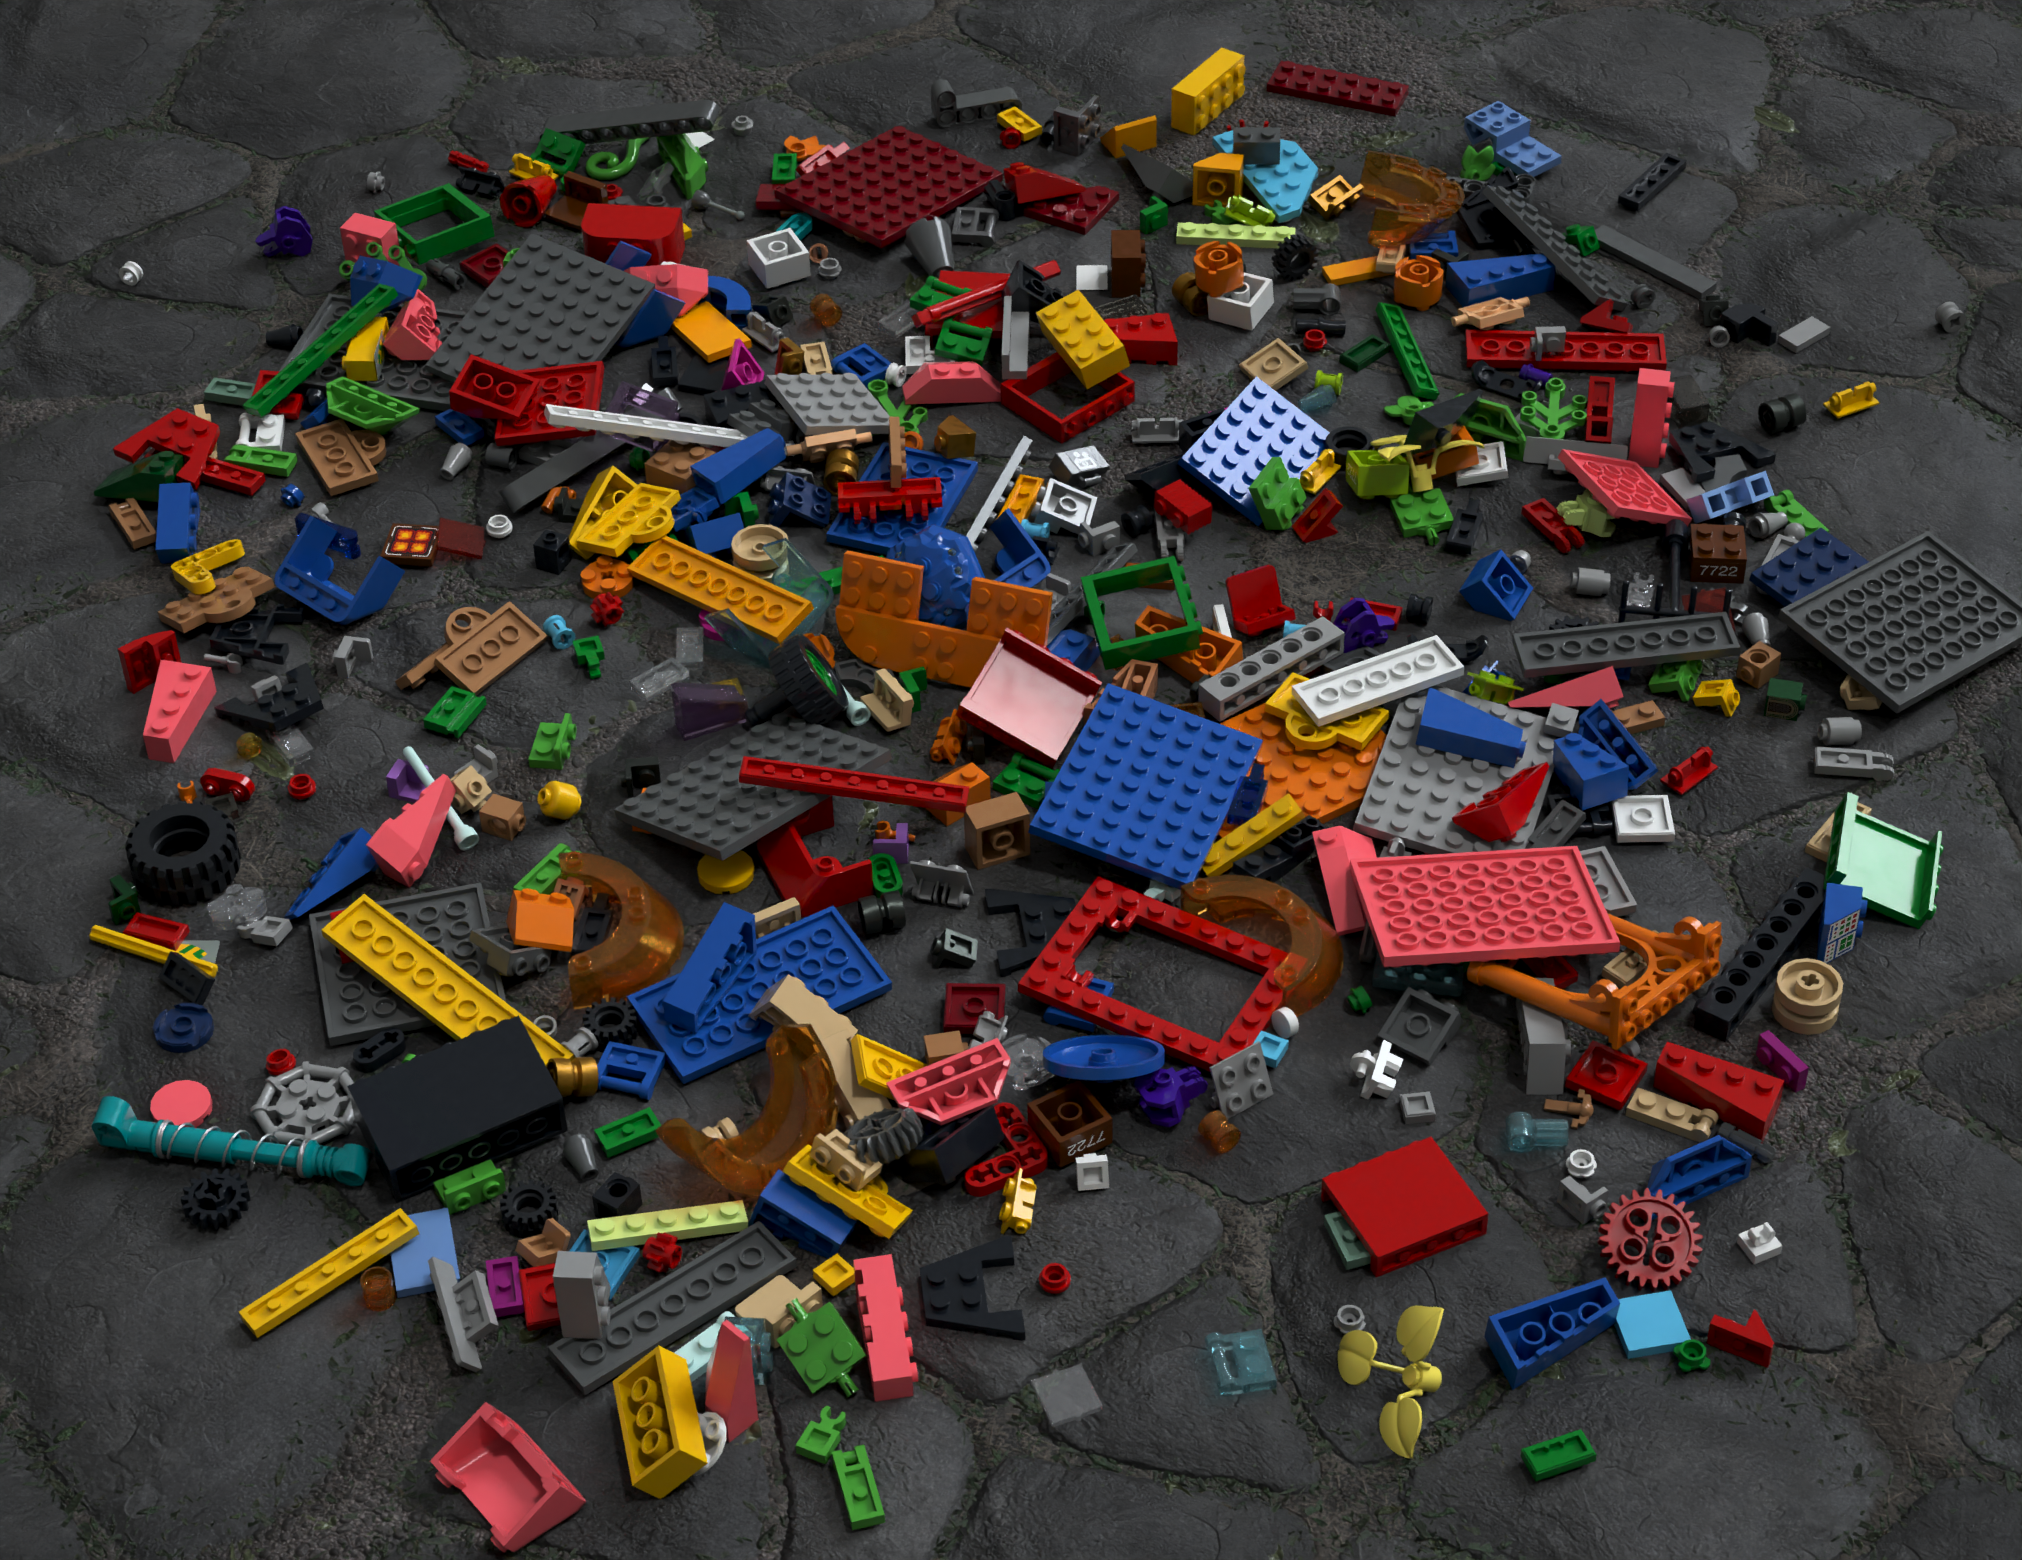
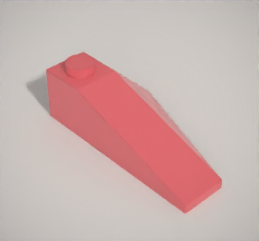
M417 289L414 298L404 303L383 342L386 350L391 355L397 356L401 360H429L442 345V341L437 338L440 334V329L434 323L437 320L434 302Z
M1611 666L1510 701L1506 706L1519 710L1550 709L1552 703L1572 709H1589L1602 699L1611 709L1619 706L1618 701L1624 696L1614 668Z
M442 774L420 793L419 800L413 805L407 803L401 808L402 814L395 820L391 818L386 820L366 844L383 874L409 888L421 877L424 869L427 867L455 796L456 789L447 775Z
M1335 826L1312 832L1337 936L1363 931L1366 915L1350 872V859L1377 858L1372 839L1343 826Z
M725 1320L721 1324L707 1365L705 1411L717 1413L723 1418L727 1428L726 1440L730 1443L758 1420L750 1338L731 1322Z

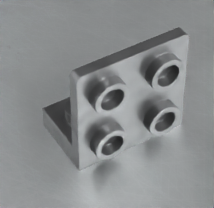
M1094 95L1079 112L1059 106L1054 110V150L1078 157L1089 147L1095 138L1099 137L1101 133V105L1099 96Z

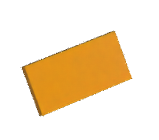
M708 301L697 304L683 316L676 317L670 326L676 334L708 363L730 356L735 339L740 338L747 349L752 347L751 339Z

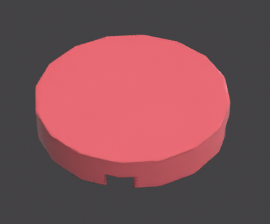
M191 1080L175 1081L163 1086L155 1093L151 1100L150 1111L154 1122L168 1119L174 1125L179 1126L185 1122H190L196 1128L204 1122L203 1119L207 1114L208 1116L211 1114L212 1098L207 1087L199 1082Z

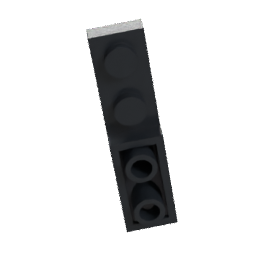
M1308 815L1271 840L1270 844L1233 862L1231 872L1252 886L1261 881L1270 885L1293 870L1316 849L1312 832L1329 827Z

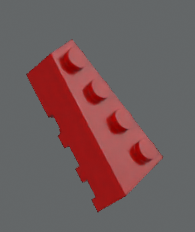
M1155 313L1153 315L1130 316L1117 319L1108 318L1104 320L1124 345L1129 364H1131L1132 360H1146V364L1156 365L1157 361H1169L1168 365L1177 366L1178 341L1169 313Z
M1666 1042L1656 1064L1653 1087L1686 1105L1692 1103L1701 1110L1707 1108L1714 1110L1720 1120L1735 1126L1736 1131L1741 1129L1762 1140V1144L1780 1106L1784 1080Z

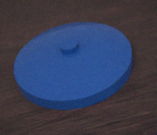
M1127 1035L1075 1037L1053 1043L1043 1050V1067L1048 1072L1070 1079L1098 1083H1110L1146 1075L1157 1071L1165 1063V1050L1160 1043L1142 1037Z

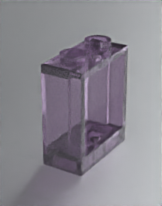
M624 381L621 382L606 410L609 413L623 414L627 405H631L663 417L665 420L679 422L680 413H677V401ZM623 433L609 435L653 453L658 452L661 446H664L669 441L668 439L656 441L646 436L632 438Z

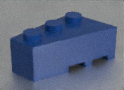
M191 483L159 484L155 550L160 563H174L193 555L197 550L196 535L201 510L199 507V495L193 491Z
M1570 733L1565 737L1554 740L1553 771L1562 784L1570 788V795L1579 800V807L1582 811L1627 796L1629 772L1627 764L1577 733Z
M778 1169L760 1194L748 1227L760 1221L768 1230L773 1232L777 1239L782 1240L785 1236L799 1242V1248L829 1259L840 1252L851 1236L858 1220L847 1217L842 1209L833 1203H826L820 1200L814 1191L806 1186L795 1184L791 1181L789 1175Z

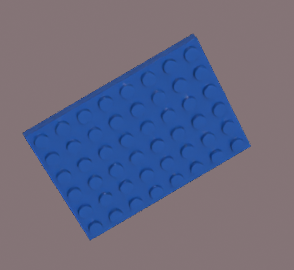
M1108 683L1034 816L1028 833L1190 893L1262 747L1263 740Z

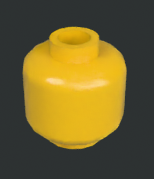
M550 781L538 793L537 801L540 804V809L548 817L566 820L575 815L580 809L581 796L577 788L571 784Z

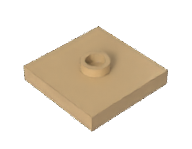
M1279 338L1239 364L1241 371L1252 381L1257 376L1275 391L1308 369L1307 362Z

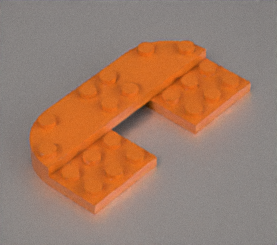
M846 551L844 553L839 605L835 608L836 623L847 647L859 659L869 665L881 669H890L895 672L924 667L928 679L971 688L1001 640L1006 628L1012 631H1019L1025 635L1026 639L1047 647L1053 592L974 577L971 583L967 631L919 621L924 566L853 551Z

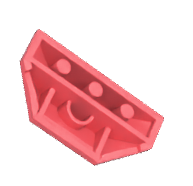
M671 264L630 267L624 270L629 274L654 283L656 290L683 300L686 304L677 317L686 314L701 298L708 295L707 269Z
M973 361L923 363L902 386L905 404L1001 402L1000 382Z
M995 1038L886 1082V1086L899 1108H912L916 1115L936 1124L944 1125L997 1103L1011 1064V1059L998 1038Z

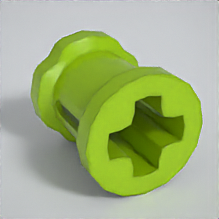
M1318 370L1314 391L1318 393L1320 390L1335 392V395H1340L1343 373L1334 375Z

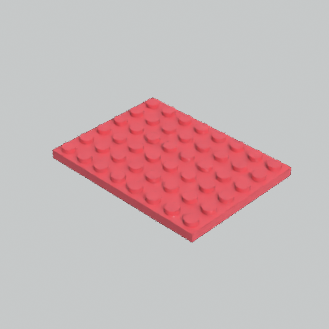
M1577 846L1350 859V872L1383 967L1428 966L1438 963L1458 964L1469 961L1488 962L1501 959L1518 960L1520 958H1548L1549 956H1577L1580 954L1603 955L1619 952L1620 940Z

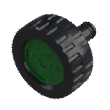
M797 634L772 650L768 656L770 668L780 687L756 702L752 708H747L745 716L754 727L765 723L773 715L781 713L793 705L808 723L823 726L847 710L849 701L838 676L823 654L807 637Z

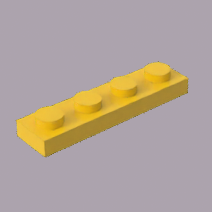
M1288 793L1214 843L1202 866L1203 871L1210 881L1214 880L1232 868L1233 862L1260 849L1306 816Z

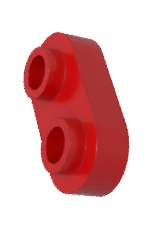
M208 768L200 778L201 786L206 793L235 801H247L255 791V785L252 780L240 773L218 768Z

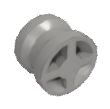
M1954 302L1943 303L1935 312V319L1949 333L1960 330L1966 322L1965 314L1959 310Z

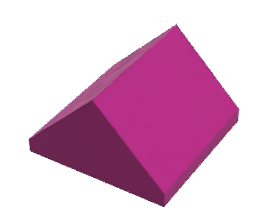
M740 338L735 339L726 366L721 391L740 385L761 382L764 378V371Z

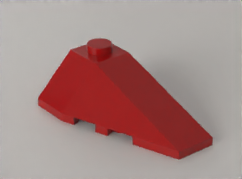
M1541 763L1519 771L1502 782L1501 787L1482 795L1484 800L1480 801L1477 806L1473 802L1462 808L1452 817L1453 822L1488 842L1498 839L1501 842H1506L1517 836L1516 832L1527 820L1549 769L1548 763Z

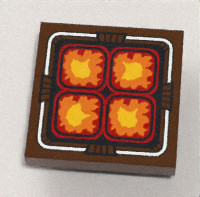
M392 523L380 556L396 566L415 565L418 567H431L444 535L443 526Z

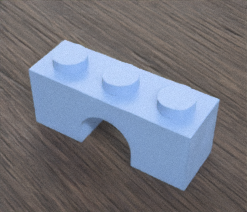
M1763 471L1686 500L1696 524L1771 497L1774 493L1767 473Z

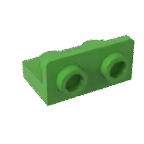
M1701 659L1657 664L1648 684L1651 692L1668 693L1677 690L1682 702L1689 701L1699 674L1702 672Z
M565 713L562 724L540 722L528 759L530 768L562 770L565 759L570 758L571 740H575L577 733L576 724H572L570 713Z
M491 1159L433 1182L435 1191L445 1208L448 1207L449 1215L465 1210L485 1200L495 1198L506 1191L504 1174L500 1168L496 1169Z

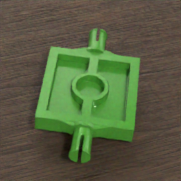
M1408 483V494L1397 498H1390V507L1404 538L1425 535L1429 544L1433 546V542L1435 545L1439 543L1437 532L1451 529L1454 518L1440 488L1413 492L1412 483L1411 486Z
M795 1298L791 1301L792 1303L789 1302L786 1305V1308H788L796 1322L789 1331L776 1339L813 1394L828 1384L838 1382L847 1398L852 1396L859 1389L848 1374L854 1365L868 1355L830 1301L817 1311L807 1314L798 1299Z

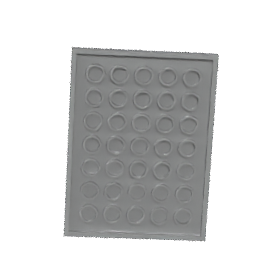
M1437 685L1401 697L1355 820L1353 831L1388 842L1395 837H1400L1403 839L1405 847L1428 854L1525 849L1528 844V838L1534 832L1554 770V740L1562 738L1543 732L1547 718ZM1429 688L1443 692L1523 729L1521 741L1526 742L1523 758L1517 757L1514 768L1416 745ZM1541 763H1548L1549 769L1527 820L1516 832L1517 836L1506 842H1501L1500 839L1488 842L1453 822L1452 817L1462 808L1473 802L1477 806L1480 801L1484 800L1482 795L1501 787L1502 782L1519 771Z

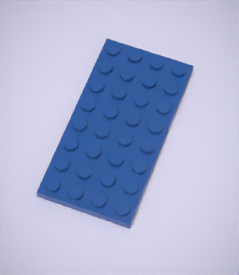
M834 905L756 939L757 954L696 1034L667 1022L664 1018L662 1000L666 992L672 988L680 973L627 996V1004H632L633 1009L636 1011L637 1019L660 1052H665L667 1062L683 1084L791 1036L784 1031L781 1035L773 1032L772 1028L774 1025L761 1017H758L756 1021L748 1017L764 992L788 974L800 979L805 984V988L814 995L824 998L828 1002L829 1007L838 1014L892 990V981Z

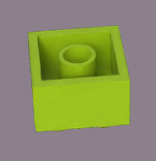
M1378 450L1347 451L1346 481L1360 498L1372 499L1375 495L1397 498L1402 494H1408L1409 463L1400 454L1387 461L1378 454Z

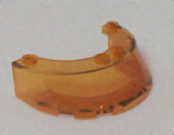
M1367 150L1359 183L1364 187L1362 192L1367 197H1377L1397 206L1396 210L1376 207L1371 230L1367 237L1368 244L1377 248H1384L1385 245H1406L1427 238L1462 207L1465 198L1462 187L1456 180L1451 182L1446 179L1447 173L1434 166L1427 169L1419 165L1418 160Z
M576 851L559 853V865L563 880H567V877H573L583 881V885L586 887H592L593 902L596 900L597 893L609 894V902L618 903L622 906L621 920L613 934L598 946L574 955L568 962L573 1008L592 1007V1003L595 1001L601 1004V999L606 998V1002H610L611 997H616L617 1002L620 999L627 1001V996L663 981L671 973L670 968L675 961L680 959L684 946L683 923L675 906L632 870L617 861L599 855Z
M1241 875L1199 878L1181 886V910L1195 916L1208 911L1222 924L1236 918L1254 917L1257 912L1272 914V919L1282 921L1287 925L1292 937V946L1286 959L1275 969L1274 982L1283 991L1282 1007L1291 1009L1296 1017L1318 1006L1333 992V987L1338 978H1341L1343 971L1344 953L1341 940L1331 923L1296 894L1273 882Z
M810 1023L781 1025L768 1037L766 1052L771 1071L769 1095L760 1116L748 1129L730 1138H712L698 1132L682 1118H671L655 1130L660 1139L678 1157L725 1188L744 1195L760 1196L778 1169L783 1171L788 1161L806 1145L812 1146L816 1135L821 1133L826 1137L836 1127L838 1105H835L834 1086H837V1081L830 1058Z

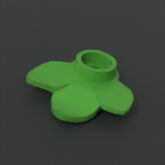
M1488 145L1479 153L1472 146L1466 148L1461 161L1463 169L1460 178L1486 181L1493 175L1496 167L1491 164L1494 158V150L1491 145Z
M1402 396L1398 398V404L1385 406L1384 412L1393 417H1402L1405 424L1411 425L1415 412L1434 406L1432 402H1420L1415 396Z

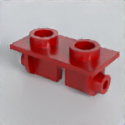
M1709 747L1698 748L1696 753L1677 767H1672L1669 773L1660 779V782L1683 795L1718 769V766L1711 762L1712 750Z

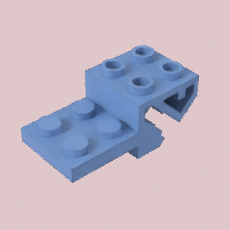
M1500 101L1494 102L1465 117L1464 130L1472 145L1489 138L1493 143L1491 146L1494 150L1492 163L1497 161L1505 167L1509 166L1518 175L1529 174L1533 177L1561 164L1562 156L1529 136L1530 120Z

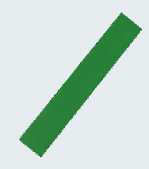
M1378 302L1375 310L1413 395L1436 400L1439 391L1400 306Z

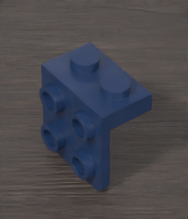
M786 472L779 483H774L769 493V497H771V503L767 510V513L770 514L769 525L779 528L789 512L821 527L828 525L831 494L826 489L811 484L803 478Z

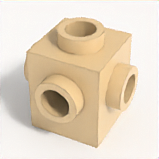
M472 765L459 771L450 779L456 789L451 805L461 814L470 809L473 812L480 809L487 802L484 798L492 792L485 778L478 774Z

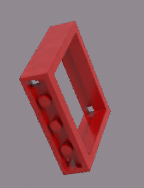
M1056 352L1027 369V379H1008L1001 383V404L1062 444L1135 401V381L1121 372L1114 374L1098 383V385L1109 391L1107 394L1067 417L1060 419L1028 398L1031 394L1072 372L1067 363Z

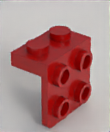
M1265 565L1226 579V588L1236 630L1248 634V636H1257L1262 634L1265 629L1284 627L1285 620L1292 621L1296 619L1294 609L1282 604L1274 566Z

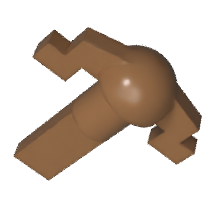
M1579 1089L1577 1096L1579 1100H1583L1582 1103L1546 1099L1544 1111L1579 1115V1119L1573 1118L1571 1129H1578V1125L1585 1126L1593 1115L1594 1108L1591 1102V1095L1585 1094V1090Z

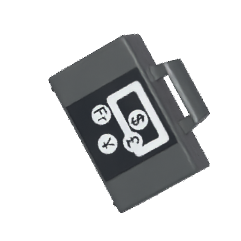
M1091 445L1056 453L1049 468L1060 482L1071 487L1080 484V487L1084 488L1101 483V476L1099 475L1107 472L1109 464L1096 447Z

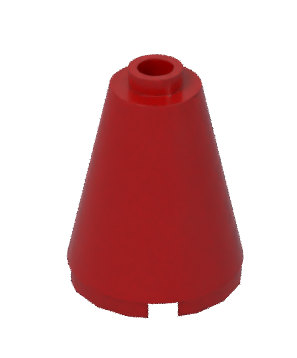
M540 175L510 183L504 188L500 196V207L504 216L507 219L511 218L516 222L514 224L519 227L535 225L541 219L554 197L557 185L554 179L548 175Z

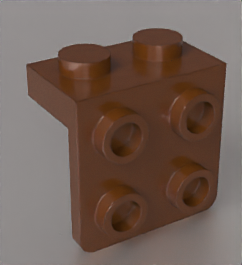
M568 171L563 175L566 195L549 208L545 214L547 219L582 230L581 223L588 203L609 204L607 185Z

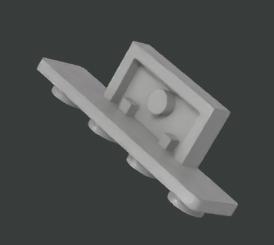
M1527 436L1523 461L1548 464V469L1553 470V473L1566 475L1568 471L1565 470V465L1558 459L1562 449L1627 460L1628 446Z
M432 1257L428 1260L431 1271L430 1278L435 1285L438 1296L437 1303L442 1310L445 1331L451 1342L452 1357L460 1367L478 1372L482 1369L475 1343L499 1326L484 1274L475 1270L463 1280L457 1282L453 1266Z

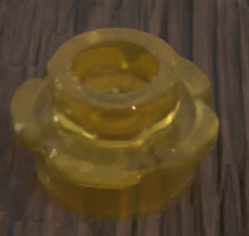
M254 733L243 734L236 742L238 754L243 758L256 757L263 747L261 737L256 736Z

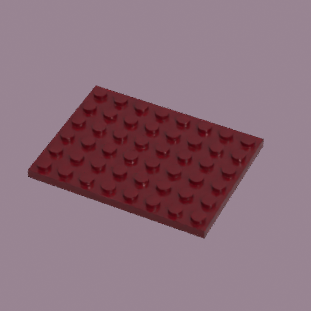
M895 126L887 132L776 189V199L879 248H883L906 235L907 229L918 220L926 218L929 221L933 220V217H939L984 192V187L991 180L997 179L999 182H1002L1003 173L991 166L976 161L974 158L964 156L956 150L944 147L938 142H933L921 134L913 133L903 126Z

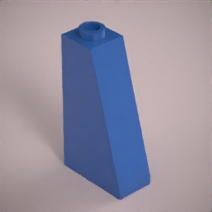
M766 428L691 465L690 468L695 485L714 496L719 504L725 503L786 458L784 451L786 444L783 437Z
M1429 688L1416 745L1514 768L1517 757L1523 758L1526 742L1521 741L1523 729L1443 692Z

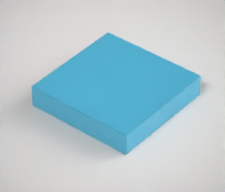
M1671 1290L1618 1299L1620 1307L1614 1326L1627 1359L1672 1352L1676 1345L1691 1339Z

